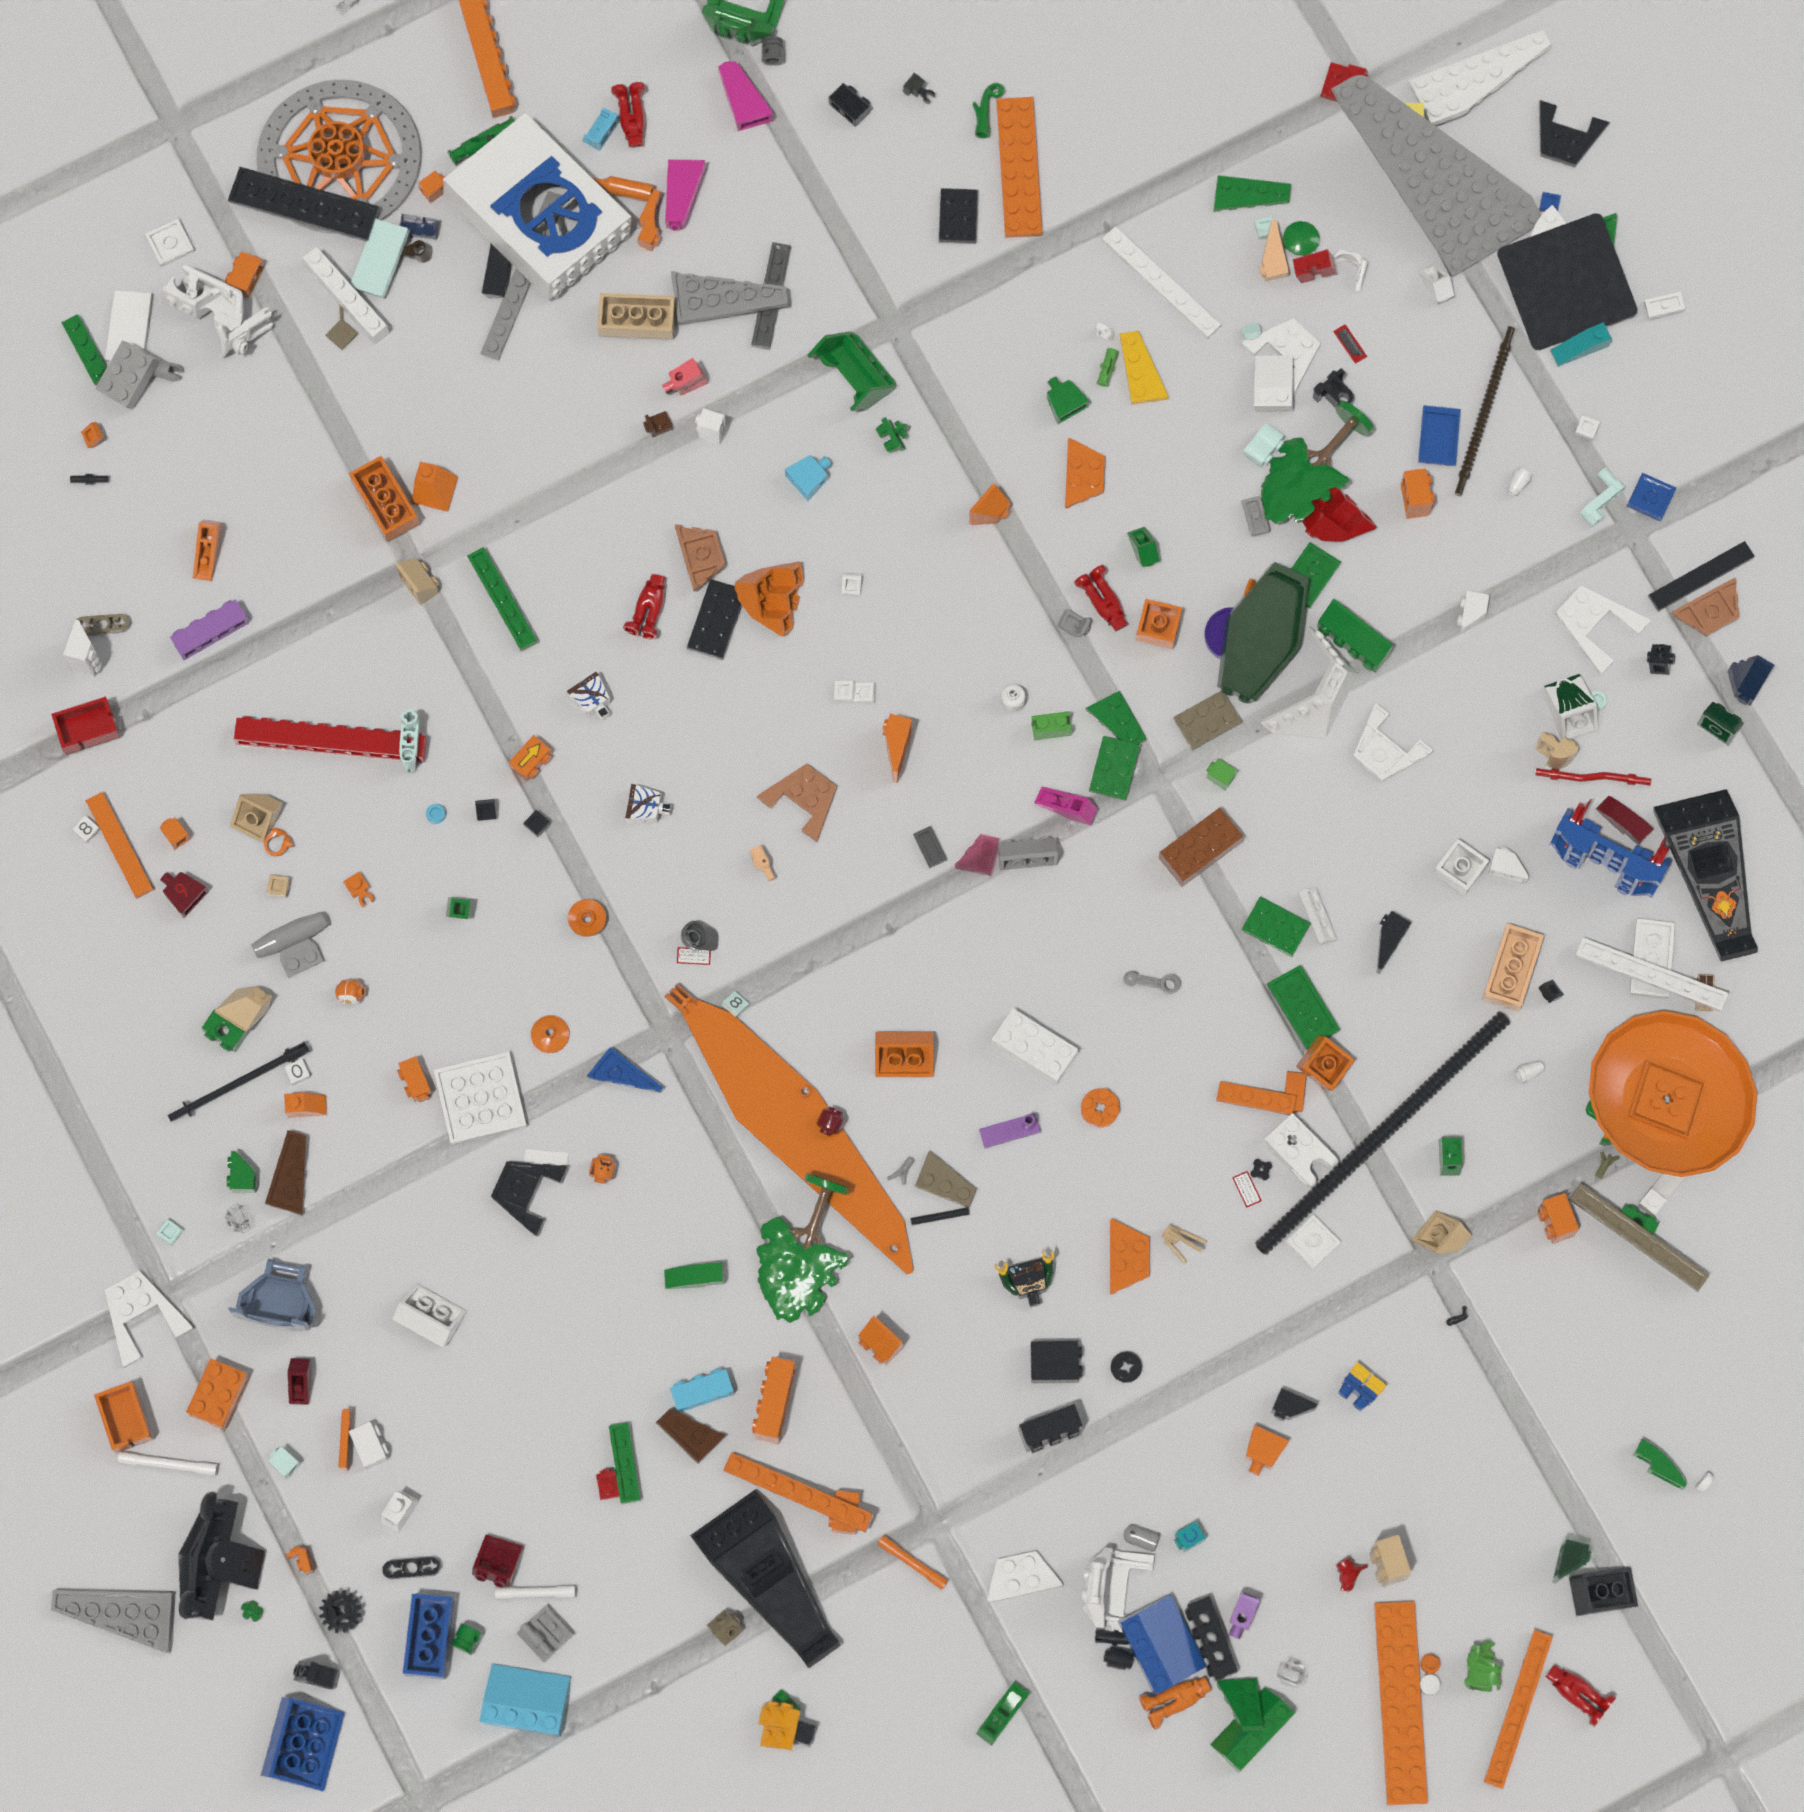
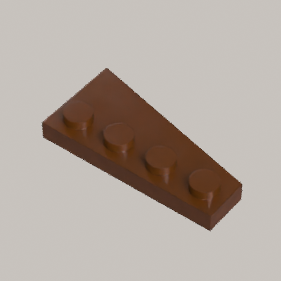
M287 1130L265 1201L267 1206L301 1216L303 1211L306 1135Z

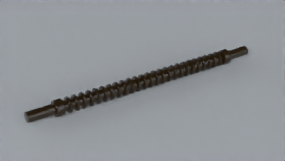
M1508 326L1504 341L1499 346L1500 351H1498L1499 355L1496 356L1497 360H1495L1496 365L1493 366L1494 370L1491 371L1493 374L1490 375V384L1487 385L1488 389L1485 390V398L1482 399L1484 403L1481 404L1482 408L1479 409V417L1476 418L1478 422H1475L1476 427L1473 428V436L1470 437V446L1467 447L1469 451H1466L1465 460L1462 462L1464 465L1461 466L1462 470L1458 474L1460 478L1455 491L1457 496H1462L1466 481L1471 475V467L1474 466L1472 462L1475 461L1474 457L1477 456L1475 452H1478L1477 448L1480 446V438L1483 437L1481 433H1484L1483 428L1486 427L1485 424L1488 422L1486 419L1489 418L1488 414L1491 413L1489 409H1492L1491 404L1494 403V395L1497 394L1495 390H1498L1497 385L1500 384V376L1503 375L1501 371H1504L1503 366L1506 365V357L1509 356L1508 352L1511 350L1510 343L1515 328L1512 326Z

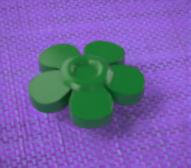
M250 1601L249 1604L243 1603L241 1606V1610L244 1611L242 1614L244 1619L248 1620L251 1617L252 1621L257 1622L260 1619L259 1615L263 1614L262 1607H257V1602Z

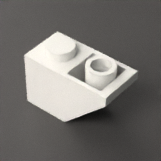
M1467 591L1465 597H1461L1460 608H1463L1462 615L1458 616L1457 626H1460V633H1464L1485 618L1489 600L1488 594Z

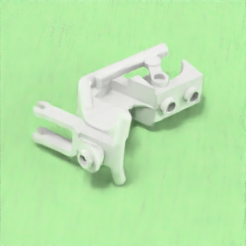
M184 264L182 267V272L188 275L183 280V284L188 286L186 294L177 289L174 277L162 289L164 303L183 311L185 314L199 319L206 313L213 311L214 329L218 333L221 350L218 353L220 358H224L231 349H234L237 355L245 353L248 348L247 341L255 339L273 326L272 323H269V318L272 316V311L268 312L269 308H263L260 312L243 322L244 306L242 292L187 264ZM200 280V281H202V282H204V283H206V284H208V285H210V286H212V287H214V288H211V287H209V286H207V285H205V284H203V283H201V282L198 283V281Z

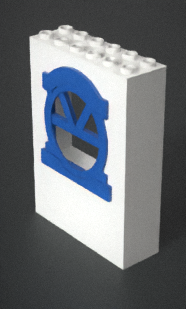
M526 113L443 179L444 197L548 300L559 296L562 289L567 285L571 286L579 275H584L590 266L594 263H599L607 252H612L617 244L627 240L631 233V216ZM541 183H552L568 190L529 223L526 224L520 214V201L522 196L532 187ZM575 197L580 212L577 213L561 207ZM553 214L576 220L578 223L567 234L558 236ZM547 220L550 236L538 234L533 230Z

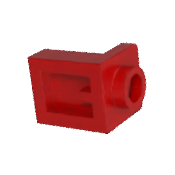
M611 1469L601 1470L600 1474H596L600 1500L619 1498L616 1472H612Z

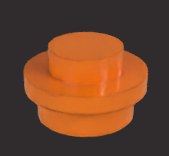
M1427 1654L1422 1657L1420 1667L1423 1672L1434 1674L1440 1668V1660L1434 1654Z

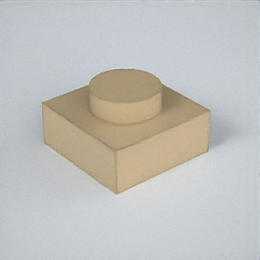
M270 874L267 895L286 897L290 881L289 877Z

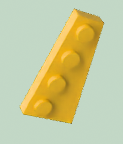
M1139 331L1120 333L1131 405L1168 400V394Z

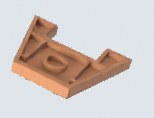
M805 764L756 797L771 809L783 795L812 815L802 828V832L817 842L837 786L811 766Z

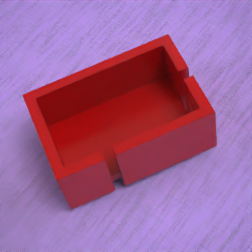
M106 696L51 714L61 748L65 755L82 750L81 746L83 745L85 748H89L120 738L113 712Z

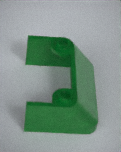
M853 332L825 335L807 355L809 358L820 357L821 362L827 367L836 366L857 393L853 396L854 404L850 407L851 411L869 408L890 393L896 386L894 379L860 337Z

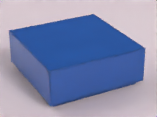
M1543 192L1539 211L1545 212L1552 205L1558 211L1561 195Z

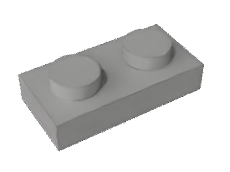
M1260 496L1242 500L1241 503L1251 537L1269 533L1270 529L1267 520H1265Z

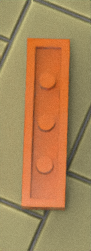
M1220 1081L1216 1101L1290 1116L1294 1112L1297 1097Z

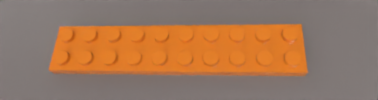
M1415 1602L1374 1603L1387 1806L1428 1804Z

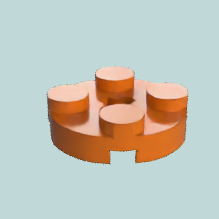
M1106 1088L1091 1090L1082 1100V1117L1091 1126H1097L1098 1128L1110 1126L1115 1122L1119 1114V1101ZM1096 1104L1105 1105L1104 1112L1096 1111Z

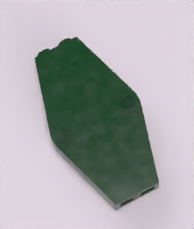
M1274 562L1269 565L1228 614L1225 621L1217 687L1222 689V693L1229 696L1233 694L1239 697V701L1246 704L1256 701L1298 651L1301 644L1308 577Z

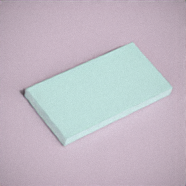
M375 219L369 240L365 244L350 285L355 290L384 298L410 230Z

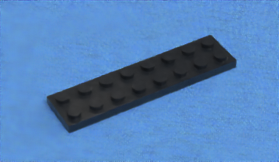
M240 166L228 198L229 203L365 242L369 240L375 219H377L380 207L377 205Z

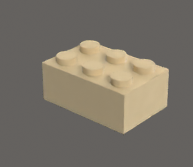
M1399 1535L1375 1542L1369 1556L1372 1564H1376L1377 1572L1375 1574L1378 1583H1382L1383 1587L1405 1581L1410 1576L1411 1570Z

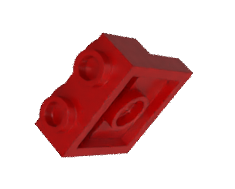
M1330 62L1320 97L1338 102L1331 89L1353 76L1364 75L1368 77L1366 68L1349 64L1347 67Z

